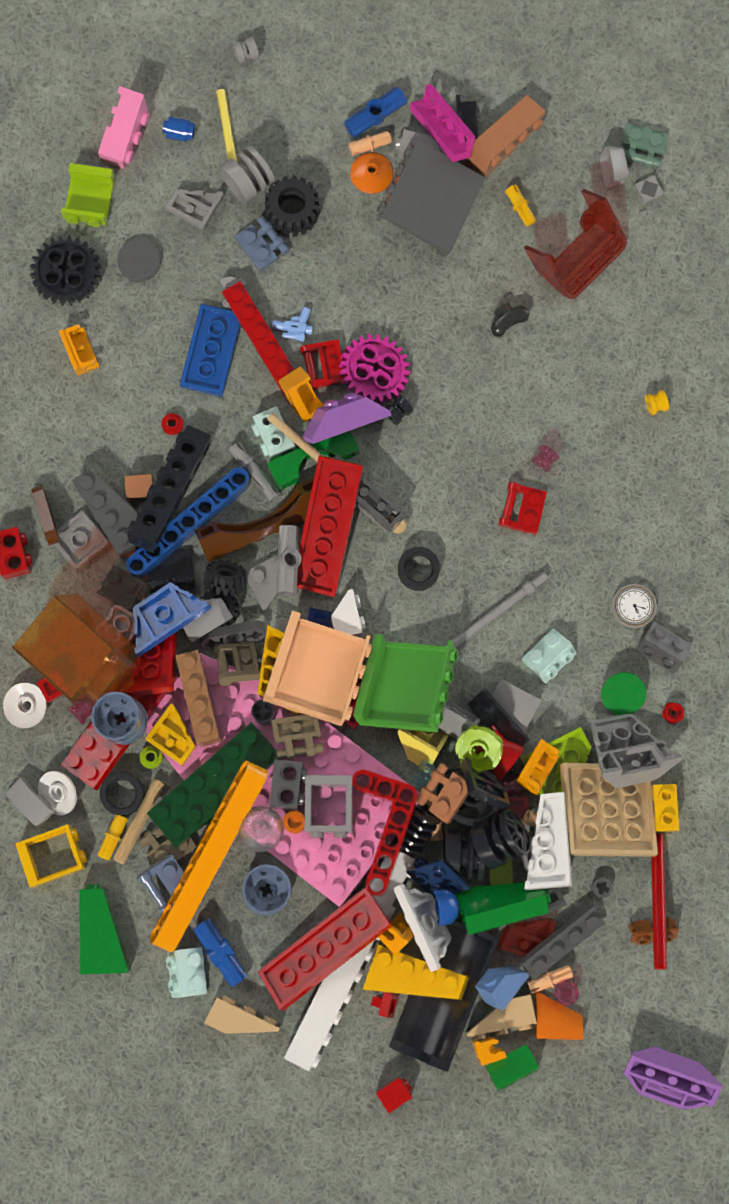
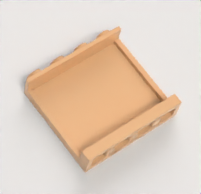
M292 611L263 701L342 726L345 720L349 721L353 707L349 705L351 698L356 699L359 686H356L358 678L362 679L366 666L362 665L364 657H369L372 645L368 643L371 636L367 635L366 639H362L300 618L301 613Z

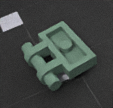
M627 123L621 143L622 146L629 147L628 151L624 150L626 162L632 163L634 161L645 164L644 166L651 168V166L660 168L662 159L654 158V154L663 156L668 133ZM637 149L648 152V154L646 156L643 154L635 153V150Z

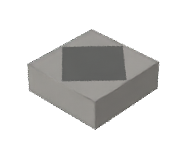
M654 175L636 183L634 186L644 205L664 195Z

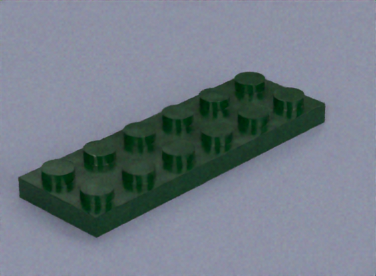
M251 722L149 810L147 815L174 847L178 849L215 816L241 765L245 761H249L268 770L274 765V759L280 760L277 759L276 749Z

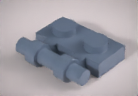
M264 216L257 220L261 225L259 230H256L251 224L234 236L235 240L260 272L278 260L274 253L276 250L279 249L283 255L290 250L286 245L287 241L283 236L278 235L274 229L275 226ZM267 234L273 241L270 245L262 238Z

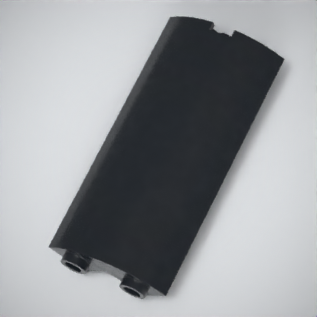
M459 917L453 923L446 925L452 938L446 947L445 956L439 959V963L442 968L469 977L462 1000L409 995L389 1045L390 1048L446 1072L449 1071L479 993L475 986L487 972L499 940L491 936V930L468 935L464 924H461L462 919Z

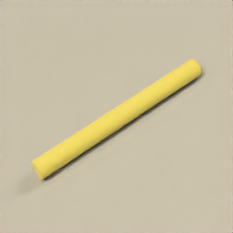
M224 89L217 90V98L228 160L233 159L237 162L226 94Z

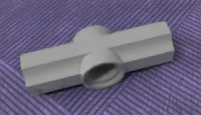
M282 525L279 527L278 554L274 560L277 568L276 593L279 595L297 594L298 566L301 563V555L299 553L300 528L293 525ZM285 555L290 558V565L286 563Z

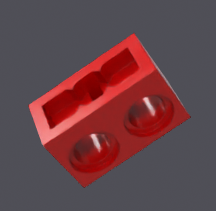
M18 527L0 531V574L4 580L30 574V567L33 566L30 553L26 554L25 546L28 545L25 532L21 533ZM9 538H16V543L12 547H6V541ZM21 559V564L18 568H11L13 560Z

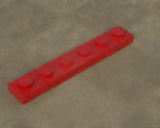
M239 281L222 291V295L290 405L278 381L294 371V368L242 282Z

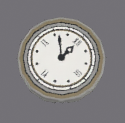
M630 584L617 591L613 598L611 609L613 616L619 624L637 629L646 626L652 621L656 614L657 603L655 596L648 588L643 585Z

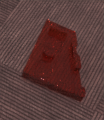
M552 918L507 924L497 946L502 950L524 957L552 934L557 922Z

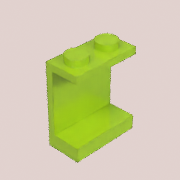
M70 163L68 172L71 179L66 206L61 208L63 219L71 224L86 222L92 227L106 225L115 180L113 169Z

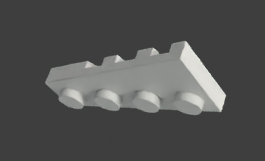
M565 793L541 794L525 890L572 886Z

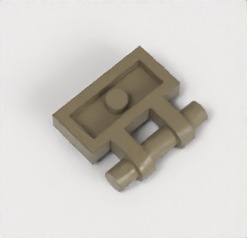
M300 715L271 720L274 743H284L285 749L276 750L277 759L286 758L291 760L296 756L307 755V757L315 756V753L323 752L322 743L313 745L312 739L321 736L318 718ZM292 741H305V746L293 748Z
M158 827L153 831H147L144 833V837L137 841L142 849L151 844L153 850L146 855L153 865L170 853L179 861L197 848L191 837L178 849L174 847L169 839L159 845L156 839L162 836L163 832Z

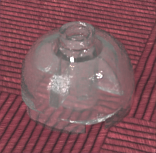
M260 805L252 807L242 818L238 834L246 847L252 851L262 853L279 845L283 839L285 828L278 812L271 807Z

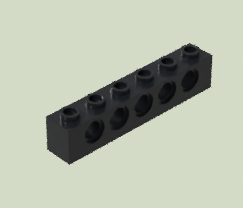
M189 425L186 426L184 432H179L176 438L177 445L175 449L171 448L166 458L168 462L165 467H160L156 477L158 479L156 484H151L147 492V501L140 504L136 521L132 520L128 527L129 543L152 553L155 552L211 446L212 435ZM189 450V451H191L192 453L187 454V453H184L183 451ZM175 468H181V469H183V470H182V471H175L174 469H175ZM165 486H172L173 488H172V489H166V488H164V487H165ZM160 503V504H163L164 506H163V507H156V506H154V505ZM153 522L154 525L148 526L144 523Z

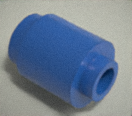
M169 117L168 121L164 120L162 132L166 134L167 139L187 142V140L192 141L195 123H190V120Z

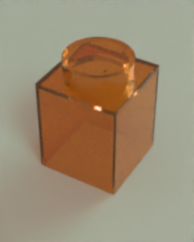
M78 594L55 595L12 647L14 651L72 703L88 699L96 703L103 695L114 691L118 692L136 668V664L128 658L136 646Z

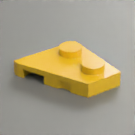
M173 704L168 706L145 738L146 741L182 766H184L196 749L188 730Z

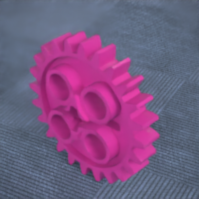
M368 334L366 340L360 336L358 342L352 340L351 347L346 346L344 350L346 353L341 355L343 361L339 363V367L343 369L339 375L345 376L341 383L349 384L347 392L354 390V393L367 397L372 401L376 399L379 405H381L383 398L388 403L391 400V396L396 398L399 395L398 392L402 393L404 390L403 385H406L409 381L405 377L410 375V371L405 369L409 367L410 363L403 362L407 354L400 355L402 347L396 349L394 347L396 341L389 344L387 336L383 341L380 340L379 334H377L375 339H372L371 334ZM364 352L370 353L372 358H366ZM384 361H390L393 367L386 366ZM357 371L363 372L364 375H365V378H360V377L356 374V372H357ZM376 380L384 381L386 386L378 385Z

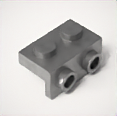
M654 621L636 651L670 673L675 674L684 662L692 644Z

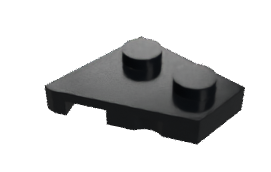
M465 757L460 764L468 794L491 806L505 810L510 805L505 787L498 781H495L484 770L478 773L471 766L472 760Z

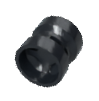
M398 395L394 399V403L384 407L391 411V416L388 418L396 426L402 422L404 416H409L414 412L410 403L402 395Z
M262 699L255 702L252 706V716L258 724L268 726L271 725V720L276 719L277 713L272 703L265 702Z

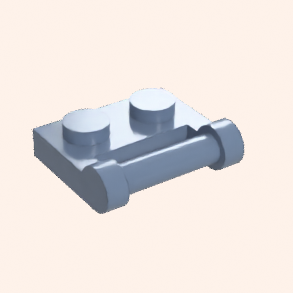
M172 853L137 876L141 884L144 883L158 904V910L161 914L168 901H166L151 877L157 874L172 896L184 873Z

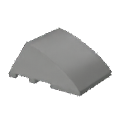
M632 714L591 721V729L602 777L616 788L657 780L683 759L681 754L678 752L674 754L666 747L667 743L664 740H658L650 734L651 729Z

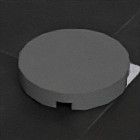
M134 239L125 243L117 256L120 272L125 278L134 282H143L153 278L159 271L161 264L160 254L156 246L144 239Z

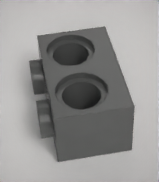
M274 759L269 802L271 808L299 810V806L304 805L305 792L301 791L302 782H305L307 769L304 768L302 762ZM287 769H295V778L288 780L284 777ZM286 791H291L294 794L293 800L289 803L282 801V795Z

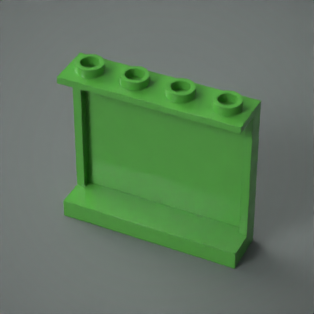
M374 634L371 644L372 648L366 663L353 713L358 724L438 732L439 724H442L444 719V703H447L449 698L448 686L453 681V666L458 660V650L455 648L452 640H448L447 646L386 642L383 635Z

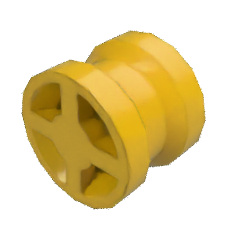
M659 390L654 395L650 393L645 395V403L651 416L656 415L658 411H669V402L664 390Z

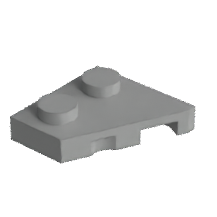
M176 189L165 208L166 211L204 231L224 198V193L221 191H217V193H204V191L200 190L190 192Z

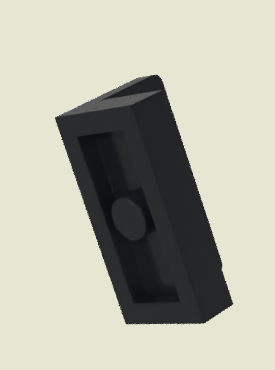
M456 95L455 113L475 135L476 140L478 138L476 101L461 102L460 95Z

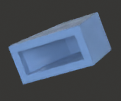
M513 966L490 968L475 987L486 1004L503 1011L530 975L528 972Z

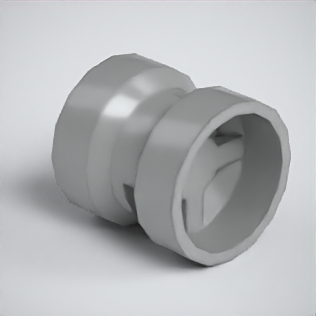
M253 37L247 38L242 43L239 41L232 43L238 64L245 63L250 58L253 60L259 58L258 49Z

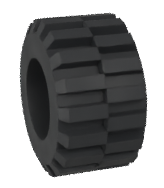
M285 176L283 181L280 182L278 179L275 181V186L271 185L268 188L269 193L265 195L266 217L275 226L276 232L280 233L282 230L284 236L292 233L293 237H297V232H301V235L306 234V228L311 230L313 223H317L320 213L319 197L316 188L313 189L311 182L306 184L305 178L301 177L300 180H297V176H292V179H288ZM290 198L299 199L305 204V207L296 214H288L280 209L282 202Z

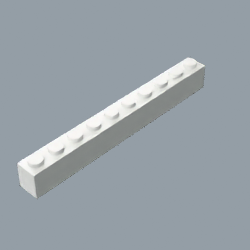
M402 852L399 854L388 890L382 896H374L389 920L396 908L392 906L397 897L393 888L403 884L406 876L411 878L406 873V870L413 869L415 866L413 864L415 859ZM385 857L380 868L387 869L390 867L391 859ZM374 879L371 889L376 892L382 890L383 881L381 879ZM373 942L322 981L284 1059L307 1071L310 1070L311 1066L316 1068L322 1056L318 1052L322 1045L326 1047L332 1036L329 1030L332 1024L337 1025L343 1013L339 1010L343 1002L348 1004L354 992L350 988L354 981L359 982L364 972L360 968L364 960L369 962L375 950L371 948Z

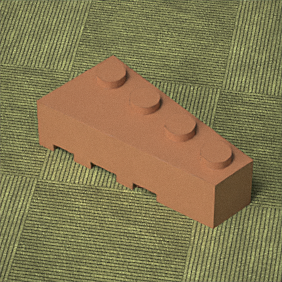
M526 95L474 141L472 155L470 158L465 159L463 165L486 179L513 153L520 143H524L533 130L536 132L544 123L542 119L546 111Z

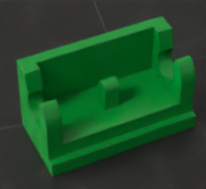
M527 1044L506 1055L507 1058L485 1066L498 1092L539 1070V1066Z

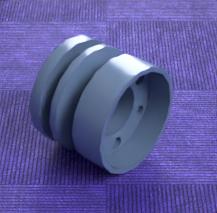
M115 691L107 693L97 700L92 709L91 720L94 729L99 735L115 744L128 745L135 743L143 736L147 729L148 716L146 709L140 702L125 693ZM120 718H126L125 723L119 722Z
M265 864L255 867L247 874L243 881V901L248 909L257 915L270 916L277 914L285 907L290 898L291 884L289 878L283 870L274 865ZM268 885L272 895L268 894L267 897H263V892L259 891V889Z

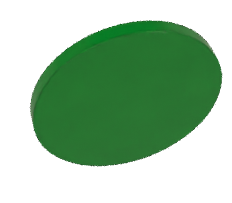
M629 672L613 674L604 682L601 689V699L604 706L610 712L617 715L632 714L638 711L643 706L647 695L646 687L641 678Z

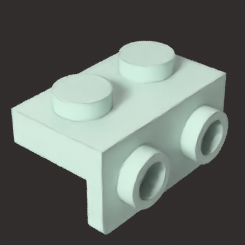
M552 628L522 658V661L539 675L542 682L546 684L566 664L572 661L576 651L569 640Z
M202 947L174 950L173 952L168 951L166 966L170 975L168 987L172 998L207 994Z

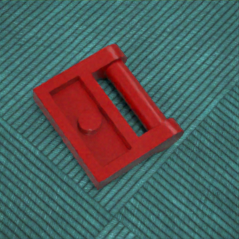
M339 339L300 347L301 355H304L306 371L310 377L309 383L313 390L342 384L341 382L345 376L339 375L343 369L339 367V363L343 361L341 359ZM312 353H319L323 379H317Z
M508 482L507 499L498 525L537 535L547 492L522 486L515 482ZM520 493L523 494L517 522L510 519L516 495Z

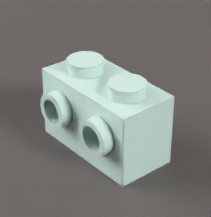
M277 406L253 416L254 424L251 425L255 436H260L263 442L260 444L264 456L269 455L270 459L278 454L284 456L290 453V449L295 447L291 439L267 420L273 413L283 421Z

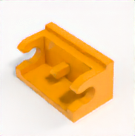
M78 324L58 331L77 376L99 368L83 327H80Z
M541 739L515 783L537 795L558 760L560 751Z
M401 912L391 921L392 927L378 937L395 955L414 936L410 925L405 919V915Z
M490 1036L480 1040H471L481 1066L507 1058L505 1051H502L501 1048L494 1049L495 1047L492 1044L499 1042L495 1037Z

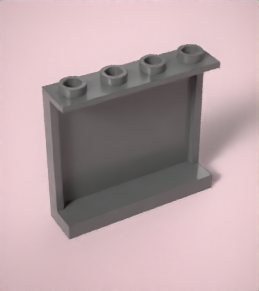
M418 139L413 144L409 143L403 155L406 158L403 163H399L394 174L397 177L394 182H390L385 193L388 196L385 201L382 200L376 211L379 215L376 220L379 222L382 218L435 247L438 249L436 254L445 257L450 254L485 177L457 161L452 162L447 155Z

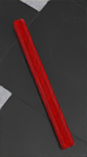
M656 833L658 855L651 857L653 961L655 970H666L664 835Z

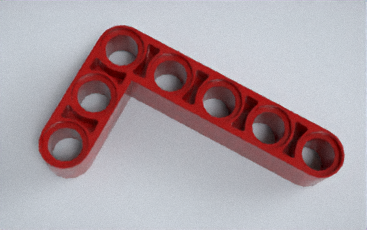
M358 770L352 777L353 785L357 791L393 803L366 881V887L370 894L379 897L388 890L418 800L416 789L409 784L368 770ZM360 776H367L370 779L367 786L360 787L357 785V780ZM383 783L390 784L392 786L390 793L381 794L379 792L380 785ZM406 790L414 794L413 799L409 802H404L401 799L402 792ZM402 812L406 815V820L403 824H396L393 821L396 813ZM391 834L399 838L398 844L393 847L386 844V838ZM384 856L391 859V865L387 869H382L378 866L379 859ZM374 879H381L384 883L382 890L378 892L371 889V882Z

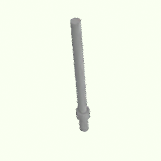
M545 572L540 573L530 582L527 580L518 591L452 639L455 648L523 597L536 591L535 588L549 579Z

